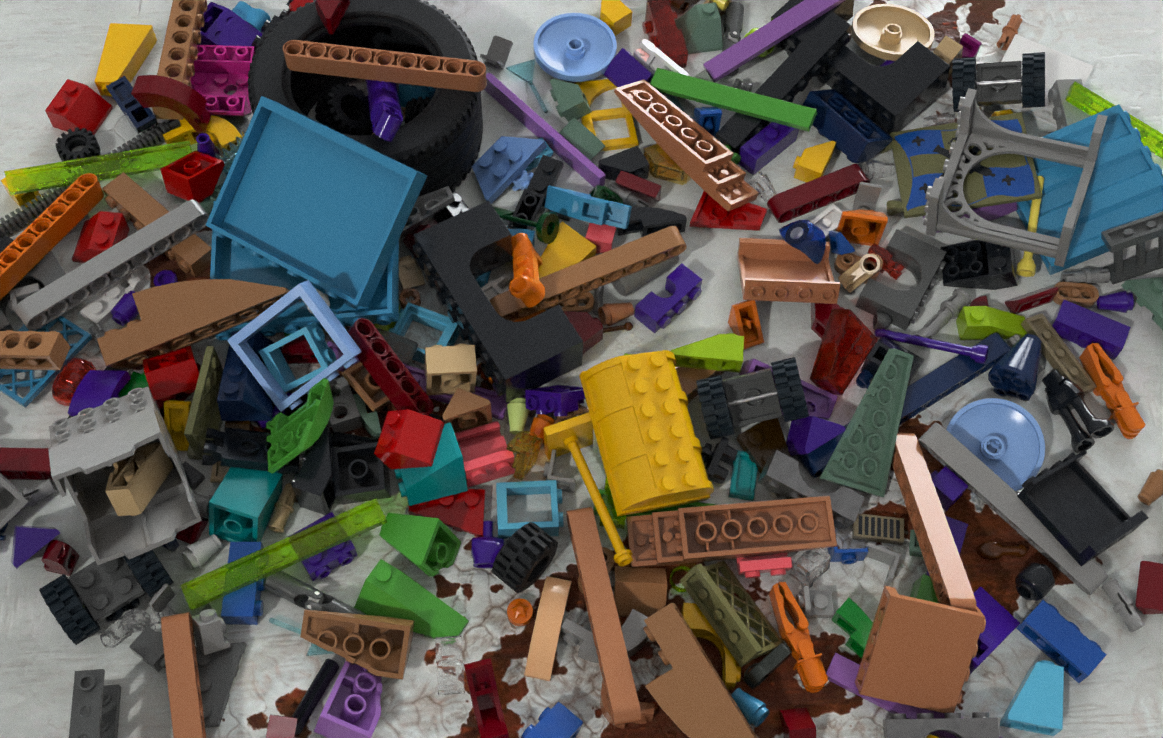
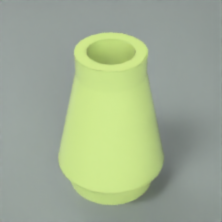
M515 398L507 404L509 433L522 435L524 434L530 410L526 409V399Z

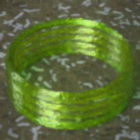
M686 566L676 567L671 572L670 584L678 592H687L685 588H679L673 583L672 575L679 570L689 572L691 569Z

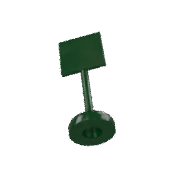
M493 207L503 220L535 227L537 239L541 243H552L558 234L559 218L556 213L545 212L540 216L538 222L511 216L514 211Z

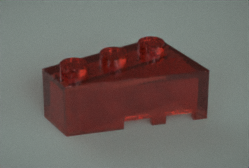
M647 0L645 21L642 22L644 34L648 35V41L652 42L656 48L678 66L685 68L688 51L682 30H678L674 19H677L678 16L676 11L672 12L671 10L672 0Z
M831 309L810 376V380L818 388L834 395H843L878 341V338L850 309Z

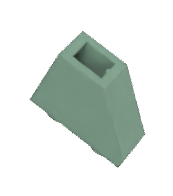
M557 79L549 80L552 86L550 93L554 101L558 102L556 109L561 118L565 117L570 122L573 118L579 119L592 112L587 98L579 85Z

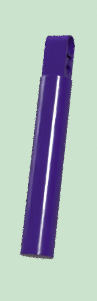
M366 79L373 132L380 138L392 142L403 122L396 83Z

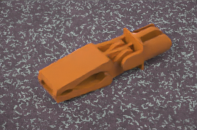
M1092 343L1086 347L1079 357L1081 364L1097 386L1093 390L1094 394L1103 398L1112 414L1108 420L1114 419L1123 436L1127 439H1133L1145 427V423L1136 409L1139 402L1132 403L1123 387L1122 381L1124 378L1102 347L1098 343Z
M778 582L772 586L769 597L780 637L786 642L792 652V656L797 661L793 670H797L805 689L810 693H817L822 690L828 681L826 671L820 659L822 653L815 655L808 630L809 623L786 582ZM785 610H786V611L789 613V615L791 616V618H792V620H793V623H794V625H795V628H794L793 624H791V623L788 621V619H787V617H786V614H785Z

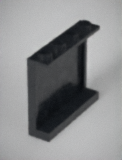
M1085 450L1077 455L1073 452L1063 461L1059 460L1050 469L1045 468L1036 477H1030L1022 484L1024 489L1017 495L1081 567L1132 533L1149 518L1142 510L1132 517L1123 510L1079 463L1087 454Z

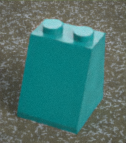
M451 422L444 424L431 467L393 469L396 480L401 479L402 481L398 483L401 497L407 498L409 506L468 491L463 456Z
M230 467L209 501V535L214 534L217 538L229 542H261L275 509L274 505L282 492L283 474Z

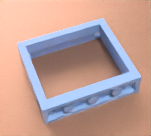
M309 280L299 283L227 340L280 412L288 407L292 411L303 403L301 398L309 394L310 388L323 378L328 379L329 382L340 375L337 370L343 366L345 369L357 362L355 357L362 352ZM302 298L344 355L288 397L247 341Z

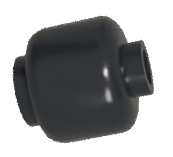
M1028 563L1015 577L1016 590L1026 600H1042L1055 586L1052 570L1045 564Z

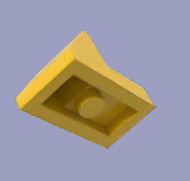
M166 400L164 402V422L177 450L188 451L189 443L184 432L192 402Z

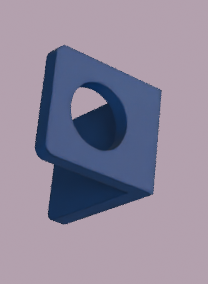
M838 546L828 548L830 562L854 564L865 559L868 554V548L838 549Z

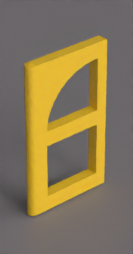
M609 79L574 83L579 85L590 107L600 94L618 88ZM622 102V107L594 110L581 117V123L594 135L593 121L625 118L629 137L601 140L605 145L601 151L638 146L632 114Z

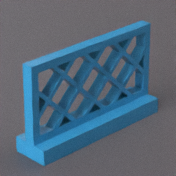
M59 316L43 327L32 331L50 332V328L58 321L63 324V331L57 332H60L67 342L70 335L79 334L82 336L77 343L69 344L71 347L61 368L62 370L92 339V336L63 316ZM24 324L18 331H29V329ZM0 369V380L4 375L12 374V383L0 384V392L26 408L61 370H47V374L43 378L35 379L34 370ZM30 371V380L17 382V373ZM30 386V392L24 398L18 396L17 388Z

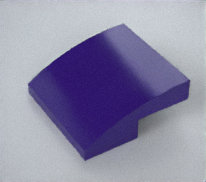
M90 370L78 385L72 397L68 414L76 416L83 409L96 408L103 405L110 398H120L118 393L131 379L127 371Z

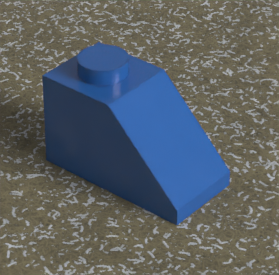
M717 107L695 108L693 120L717 139L716 133L719 131L722 110Z

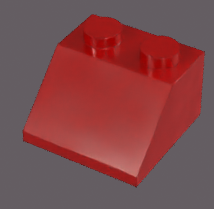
M67 79L45 112L54 128L64 131L71 129L72 132L75 131V128H79L80 131L82 128H86L87 132L90 130L95 135L113 107L89 86Z
M195 150L160 170L167 193L187 201L196 200L200 203L206 197L213 194L225 164L223 160Z
M99 211L86 220L83 224L72 261L85 263L127 238L130 228L123 213Z
M191 346L142 360L144 373L154 400L166 401L181 392H195L199 370Z
M409 409L388 411L374 454L390 470L431 467L445 423Z

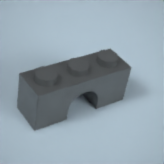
M184 585L167 604L174 615L190 612L191 617L200 614L203 610L212 609L208 601L187 585ZM147 626L129 647L134 654L157 672H160L162 668H166L162 633L156 632Z

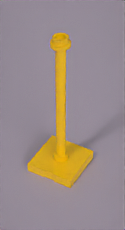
M588 412L544 427V451L547 459H551L552 449L556 450V457L571 452L616 552L613 557L615 563H618L619 566L630 564L633 561L632 551L625 549L580 450L581 448L593 445L594 428L590 413Z

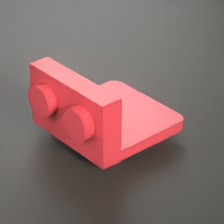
M787 553L736 558L738 575H745V578L761 577L760 573L782 576L786 575V571L792 568L791 557H788Z

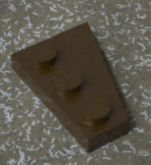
M778 418L762 421L739 434L736 438L742 449L749 455L750 460L757 465L760 474L768 457L776 450L791 457ZM775 493V495H776L778 498L782 496V495H780V494H778V493Z

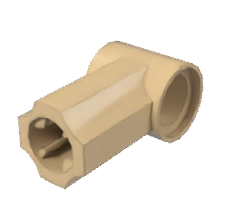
M866 254L840 275L838 279L843 287L851 293L882 269L883 260L878 254ZM870 257L877 261V266L874 270H869L866 267V260Z

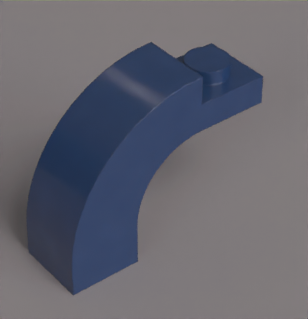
M125 76L106 86L120 110L138 134L158 123L150 108H143L131 94L133 87Z

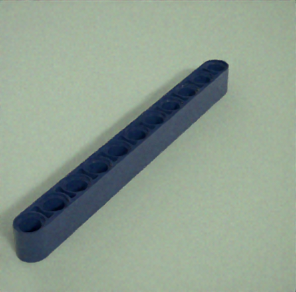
M996 332L976 344V346L978 344L989 346L985 364L976 363L975 360L970 359V356L959 354L909 385L899 426L991 369L1011 347ZM844 432L812 452L799 455L798 460L812 478H816L823 473Z

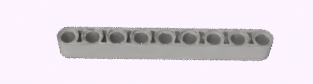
M189 200L25 298L15 307L16 314L29 330H37L206 227L209 214L196 200Z
M935 422L918 439L922 447L944 467L946 466L966 483L974 494L1086 594L1091 595L1108 578L1107 573L1093 560L1081 567L1018 498V493L940 424Z

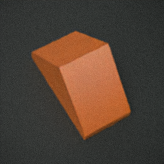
M746 300L732 305L728 324L734 334L744 336V349L764 343L755 300Z

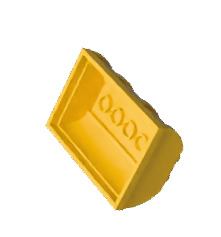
M668 350L614 357L591 367L587 371H582L579 375L617 517L705 501L711 498L710 495L714 492L712 482L708 480L701 456L702 447L700 440L696 438L688 412V399L686 393L682 391L676 371V358L674 353Z

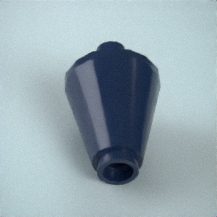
M1025 334L992 367L988 373V380L995 387L993 391L997 395L1002 397L1008 395L1023 401L1030 400L1037 384L1042 350L1040 338L1032 334Z

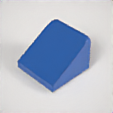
M829 231L832 253L843 255L855 252L853 246L841 232Z

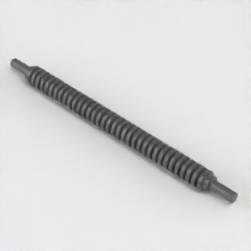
M172 119L167 123L158 122L156 126L153 125L151 129L149 128L146 132H142L141 135H137V139L135 137L132 138V141H127V144H122V147H117V150L114 149L112 153L109 152L107 156L104 155L102 159L99 158L97 162L94 161L92 165L89 164L87 166L88 170L84 167L82 169L83 173L79 170L77 172L78 176L74 173L72 178L68 177L67 181L63 180L62 184L58 183V189L53 186L51 187L53 192L48 189L46 190L47 194L45 192L41 194L43 198L38 195L36 197L38 201L34 198L31 200L32 204L28 201L26 203L28 208L22 205L20 206L22 211L19 208L15 209L17 214L14 211L10 212L12 217L8 214L5 215L6 221L4 218H0V239H3L1 234L8 236L6 231L12 234L11 228L15 231L19 230L17 225L22 228L24 226L22 222L27 225L29 223L27 219L32 222L34 220L32 215L37 218L39 216L37 212L43 213V209L46 210L81 175L92 173L100 180V177H105V174H110V171H115V168H120V165L123 166L125 162L128 163L130 159L133 160L135 156L138 157L140 153H144V149L147 151L150 149L149 147H154V144H159V141H164L163 134L181 125L180 121Z

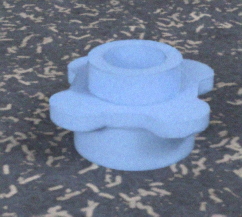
M523 170L513 181V191L527 189L534 173H527L526 170Z

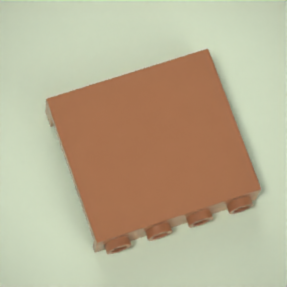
M739 238L737 262L743 300L837 304L840 282H834L828 259L830 243L822 241Z
M884 585L855 680L860 695L941 713H954L956 706H959L962 700L961 690L963 684L969 679L971 660L978 651L977 641L979 635L985 630V616L977 606L976 612L900 595L894 587Z

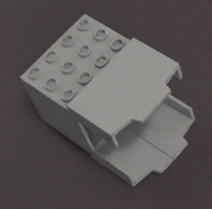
M149 387L143 389L135 388L128 395L120 398H110L103 405L96 408L83 409L78 415L71 418L58 419L49 426L51 448L48 449L51 477L62 497L66 496L65 485L83 518L87 546L97 565L122 556H126L128 559L134 558L175 540L176 533L202 521L179 452ZM161 442L165 453L170 458L174 467L142 514L118 516L105 492L109 475L115 469L113 463L134 455L136 448L145 444Z

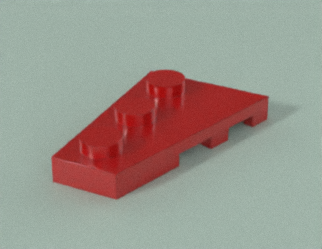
M703 191L690 221V227L760 231L767 209L747 203L728 212L708 193Z
M467 489L468 491L409 506V515L439 518L446 526L452 527L453 530L464 531L473 534L475 537L483 536L485 489Z

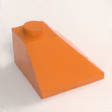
M874 210L842 211L836 231L841 232L849 243L878 247L888 222V217L884 212Z

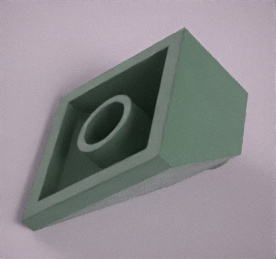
M716 2L695 5L674 21L683 55L722 50L721 17Z

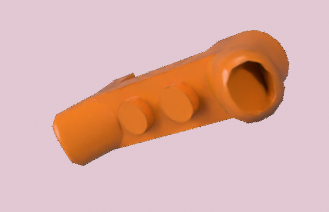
M518 233L512 236L514 278L510 281L509 291L511 295L521 299L526 307L531 308L540 303L545 296V287L539 281L538 267L542 265V258L534 249L526 233Z

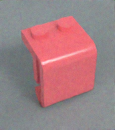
M498 421L455 433L463 456L467 488L515 474L514 455L512 449H508L505 438L500 433Z

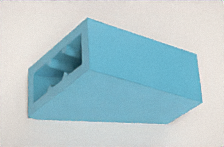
M1047 660L1036 662L1026 673L1000 720V726L1055 736L1063 730L1064 667L1057 666L1054 662Z

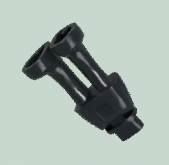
M1058 370L1052 371L1042 379L1043 384L1046 386L1044 391L1047 393L1046 399L1049 409L1053 415H1060L1071 434V446L1076 453L1090 449L1095 443L1093 438L1105 437L1114 430V425L1110 420L1099 419L1090 411L1084 401V391L1070 379L1061 376ZM1071 410H1076L1088 433L1078 423Z

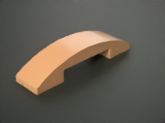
M546 576L524 676L545 681L551 680L572 581Z

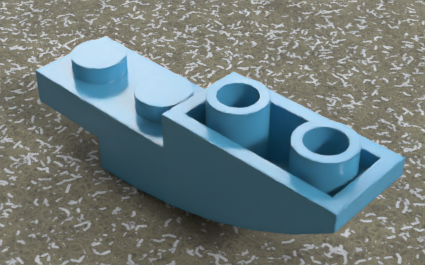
M548 185L544 208L582 221L627 229L632 206Z

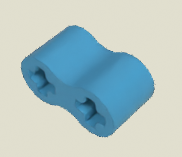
M239 1L231 10L261 33V28L265 21L269 20L271 22L268 13L262 9L253 8L243 1Z
M399 83L398 95L401 106L406 107L407 102L411 101L412 98L418 100V97L421 96L422 99L429 97V100H431L436 89L427 86Z

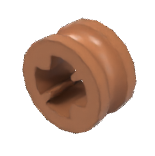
M406 288L401 291L399 299L403 309L408 303L406 298L409 299V297H414V301L411 300L409 303L420 306V294L416 289Z

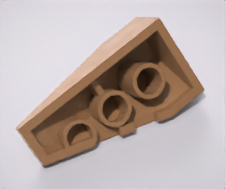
M304 610L300 637L329 652L332 651L340 655L346 661L352 664L355 663L376 676L403 680L411 649L415 621L386 616Z

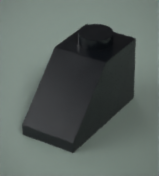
M638 146L601 159L598 163V168L605 173V179L616 181L621 170L643 179L648 178L650 164Z

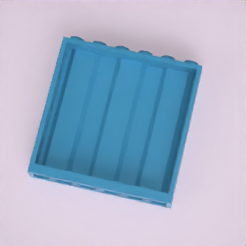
M1120 104L1042 137L1089 147L1098 114L1108 116L1096 164L1064 267L1054 265L1055 258L1040 255L1050 275L1109 252V249L1101 239V232L1163 211L1162 170L1157 163L1154 164L1149 147L1143 145L1139 130L1133 128L1128 112L1126 110L1123 111ZM1033 158L1037 176L1041 175L1044 177L1036 233L1060 238L1067 211L1072 206L1083 168ZM1032 200L1017 202L1016 212L1026 231Z

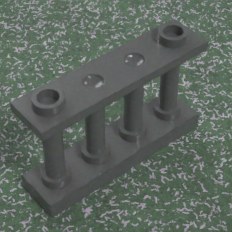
M1163 211L1101 232V239L1109 251L1113 253L1114 264L1103 267V269H1109L1108 272H1110L1112 284L1163 268ZM1158 237V249L1146 253L1145 241ZM1136 245V256L1123 260V249Z
M104 669L75 671L69 738H118L121 686L119 684L104 685Z

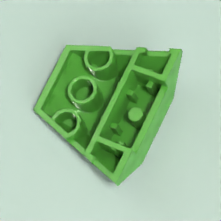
M323 378L310 388L307 402L290 416L280 412L272 418V421L266 423V428L271 431V435L267 436V441L271 443V447L267 452L268 472L273 474L311 447L322 434L328 424L334 405L328 379Z

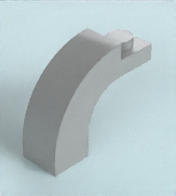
M632 609L621 627L628 658L636 654L649 639L643 629L647 626L644 620L648 617ZM566 618L561 626V635L564 641L572 646H577V644L580 646L578 657L590 662L599 663L592 632Z

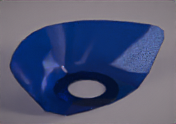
M798 220L778 229L783 239L789 245L806 254L815 264L821 262L826 246L825 234L821 228L809 220ZM801 227L803 229L802 236L798 239H792L790 237L791 231L794 228Z

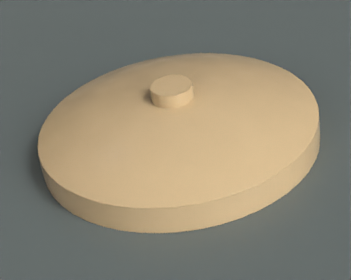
M876 4L865 7L855 15L851 26L852 38L861 49L875 57L890 61H896L917 41L930 50L934 40V29L931 23L920 13L900 5Z

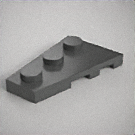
M245 642L230 643L231 647L204 655L196 647L205 728L220 726L230 696L229 692L239 669L238 665L241 656L244 654L247 646Z

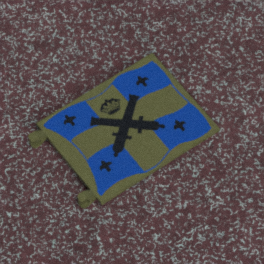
M1022 112L987 117L1003 128L1027 134ZM956 122L890 133V137L893 138L892 142L881 150L879 154L891 149L893 151L901 201L890 200L887 202V214L889 216H894L901 212L904 214V219L926 215L924 212L927 202L925 199L928 186H933L935 178L943 177L945 174L943 172L945 160L950 159L949 150L951 143L957 140L955 134L958 124ZM976 146L968 148L969 152L973 155L981 154V150ZM1000 154L986 158L969 171L963 184L964 197L971 209L1042 199L1033 157L1024 155ZM965 157V163L967 164L970 160ZM953 193L952 198L958 197L957 193ZM952 204L947 208L953 212L959 211L962 206L960 204Z

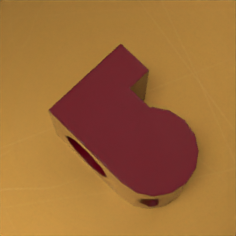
M51 540L41 561L44 563L43 567L46 571L71 576L80 555L67 543Z

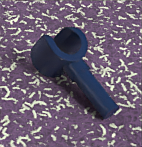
M863 370L856 378L857 386L868 389L873 375L868 370Z

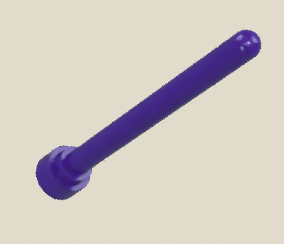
M876 329L874 332L878 338L885 336L892 341L970 356V359L981 364L986 363L989 346L983 344L969 347L885 329Z

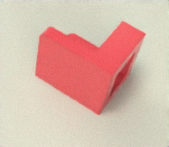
M589 223L585 238L597 246V254L612 250L616 227Z

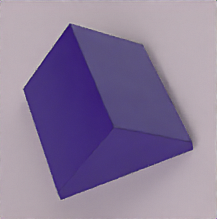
M624 48L614 57L603 74L616 87L643 79L650 84L654 76L631 52Z
M815 416L791 421L786 441L790 455L808 454L843 433L846 429L843 425Z
M15 525L11 563L17 569L59 535L60 532L54 527Z

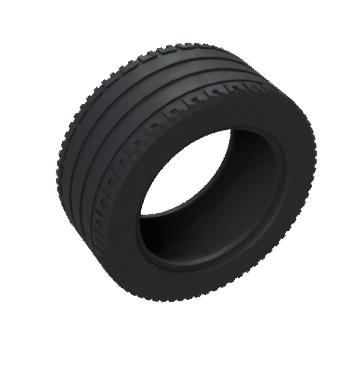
M314 0L312 3H306L303 7H298L295 12L291 11L289 16H284L282 21L277 22L275 27L269 30V34L264 36V41L259 43V48L255 50V55L252 57V63H250V70L248 72L249 101L253 114L261 96H264L307 117L316 102L338 84L342 85L358 80V78L290 70L286 65L283 53V45L290 40L478 60L474 47L471 45L470 39L467 38L465 31L463 32L462 27L457 25L454 19L451 20L448 14H444L443 10H438L435 5H429L427 1L350 0V5L332 35L328 33L320 19ZM433 87L436 90L427 107L413 120L400 126L392 142L384 140L376 134L343 135L427 175L419 196L449 186L451 192H454L455 187H459L461 181L465 180L467 174L471 172V168L478 158V152H480L483 133L481 91L471 92Z

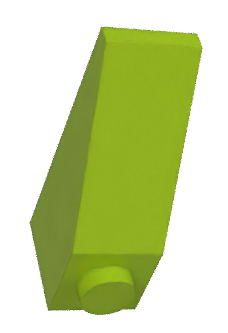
M963 306L956 319L960 340H984L996 332L1003 339H1009L1016 334L1022 338L1025 334H1028L1021 325L1025 320L1024 316L988 306Z
M734 333L718 334L672 349L671 352L674 353L676 358L675 367L740 373L743 363L744 336H738Z

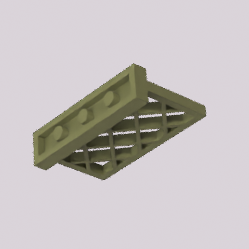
M206 346L184 432L189 443L187 451L189 459L203 460V455H211L204 453L205 440H214L206 438L207 428L221 431L223 423L217 397L224 369L214 346Z
M725 561L704 567L702 564H697L680 580L740 667L747 665L755 658L772 652L781 643L785 644ZM718 570L722 572L725 578L719 575ZM719 584L726 587V591L719 588ZM734 592L738 594L740 599L734 596ZM734 605L741 608L742 612L734 609ZM749 613L752 614L756 620L749 617ZM750 627L756 629L757 634L751 631ZM764 634L767 635L771 641L765 639Z

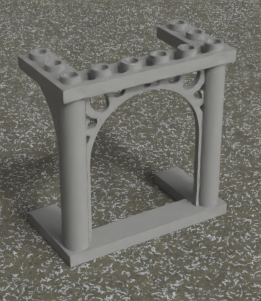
M968 88L965 97L961 96L958 110L961 111H959L956 122L958 124L955 134L957 140L951 143L949 150L951 157L945 160L943 166L945 174L943 177L935 178L933 186H928L925 199L927 202L924 209L926 215L923 225L927 226L926 235L935 237L937 231H942L1055 258L1054 265L1064 267L1096 164L1108 116L1098 114L1090 145L1086 147L1018 133L1003 128L983 114L976 101L977 90ZM976 146L981 150V154L973 155L969 152L968 148ZM1000 154L1024 155L1083 168L1072 206L1067 211L1060 238L992 223L977 215L969 207L963 193L964 180L969 171L980 161ZM965 157L970 160L967 164L965 163ZM953 193H957L958 197L952 198ZM952 204H960L962 206L957 212H951L947 207ZM968 214L970 218H966L963 215Z

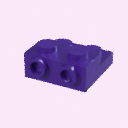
M552 385L525 390L526 409L536 410V414H550V412H554V416H568V412L578 410V404L584 403V399H586L583 387Z
M332 512L287 537L312 581L327 577L331 570L340 565H348L357 556L353 543Z

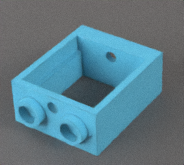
M408 302L404 310L401 309L399 311V321H397L394 328L389 329L386 340L396 354L425 364V350L402 342L412 321L442 331L443 333L437 345L454 346L460 334L457 323H452L449 317Z
M316 322L258 351L269 372L284 392L309 381L336 361L334 351L328 347L324 332L317 326ZM304 335L321 367L296 380L279 347Z
M556 480L496 483L498 538L508 539L519 528L530 523H508L507 496L550 494L552 521L534 523L548 535L559 536V527H564L563 512H558V504H562V489H557Z

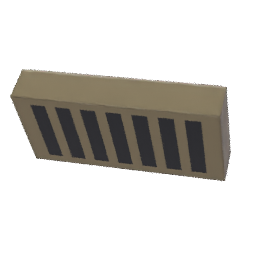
M858 513L855 522L852 524V539L902 545L904 543V519Z

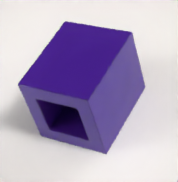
M946 466L939 473L935 470L931 474L942 508L947 511L964 494L968 485Z

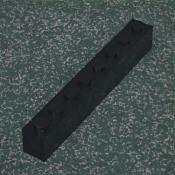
M831 11L755 93L792 103L798 92L804 91L809 81L821 73L823 66L835 58L838 50L850 42L852 38L851 25ZM736 112L716 133L717 140L723 145H729L734 153L739 154L741 146L763 130L771 121Z

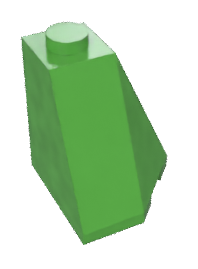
M388 513L379 534L393 549L431 577L439 574L440 569L449 568L454 564L461 545V541L439 518Z

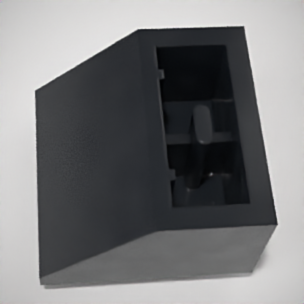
M883 336L876 342L866 357L861 372L868 370L874 378L888 350L898 349L914 355L908 381L909 385L925 359Z

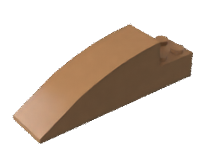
M202 279L152 287L132 293L141 320L130 321L126 324L127 327L120 330H108L104 333L105 336L98 338L97 341L106 366L128 371L143 365L142 360L187 347L251 321L290 290L285 287L233 279Z
M670 603L646 618L644 621L647 626L643 628L651 642L657 641L661 648L658 651L660 658L666 666L671 664L672 669L648 683L645 687L679 729L689 738H757L676 604Z

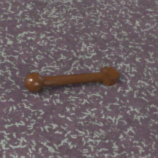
M626 322L624 325L603 328V333L623 329L630 331L633 325L631 322Z

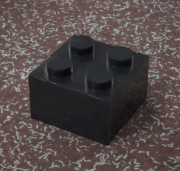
M378 442L332 449L335 497L342 505L391 498L389 468L374 454Z

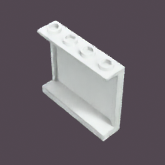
M1015 34L1001 62L1021 61L1022 64L1023 53L1045 52V107L1022 108V86L1021 104H1004V106L1057 127L1056 120L1052 116L1054 105L1048 99L1049 89L1052 88L1056 80L1081 79L1084 87L1093 66Z

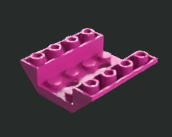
M197 45L198 58L194 60L195 74L191 77L190 82L191 88L195 89L207 100L206 110L211 115L244 116L251 113L248 94V72L250 70V63H252V57L255 55V47ZM229 91H236L232 95L227 94Z

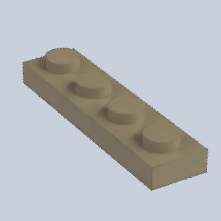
M1043 313L1029 317L1021 323L1028 334L1040 338L1042 341L1041 353L1052 368L1058 370L1061 376H1065L1084 391V394L1092 392L1097 387Z

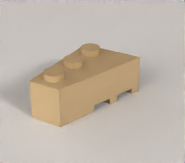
M161 442L145 444L136 448L134 455L113 463L115 469L109 475L105 492L117 515L136 516L142 514L174 467L170 458L165 453Z

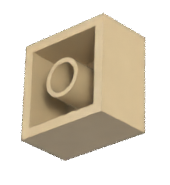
M461 343L455 346L433 345L425 347L424 371L427 395L454 394L457 387L475 393L477 376L475 345Z

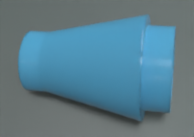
M737 688L731 694L749 725L753 724L755 727H758L769 715L770 710L766 708V703L749 695L742 689Z

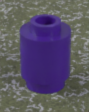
M129 291L128 294L125 293L110 311L113 315V321L121 326L135 320L139 315L132 293H135L134 291Z

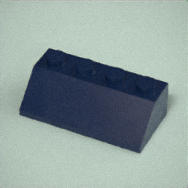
M836 89L810 91L802 106L817 109V115L812 125L821 136L826 137L830 141H835V148L847 155V159L852 163L868 162L893 140L892 137Z
M232 331L231 337L235 335L238 331ZM256 333L247 342L266 366L258 351L275 342L260 333ZM229 344L217 397L221 420L272 421L274 402Z

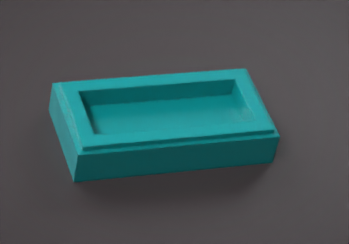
M737 450L738 453L732 466L729 497L753 501L758 468L750 460L747 452Z

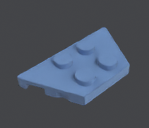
M501 136L472 166L485 200L492 204L547 147L545 141Z

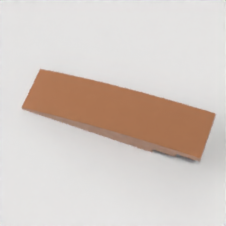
M643 79L615 88L614 93L656 143L689 177L728 212L756 200L759 192L744 181L746 172L731 161L734 153L646 80Z
M830 496L678 508L676 511L652 512V515L626 517L628 544L633 554V561L630 563L631 567L686 564L837 547Z

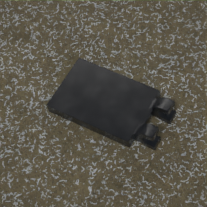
M226 427L225 432L213 428H207L206 438L214 440H205L204 453L211 455H203L202 465H214L216 462L221 461L220 466L268 471L267 452L271 447V443L267 441V436L271 435V433ZM300 455L277 472L288 474L298 472Z

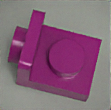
M967 33L962 35L959 42L963 46L962 58L976 57L981 46L980 41Z

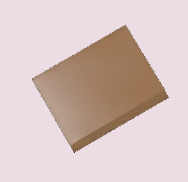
M360 361L343 371L342 376L373 412H380L391 402Z
M457 387L442 415L443 422L445 424L451 422L454 433L491 423V403L486 398Z
M615 566L614 600L618 617H628L632 609L649 617L666 606L667 577L665 568Z

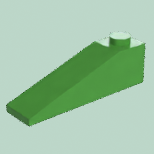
M380 559L366 578L354 608L366 613V615L414 620L413 632L451 643L456 642L469 623L468 619L405 573Z

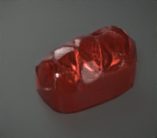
M72 358L63 367L53 383L52 396L58 404L70 406L78 385L90 370H97L96 367L85 359Z

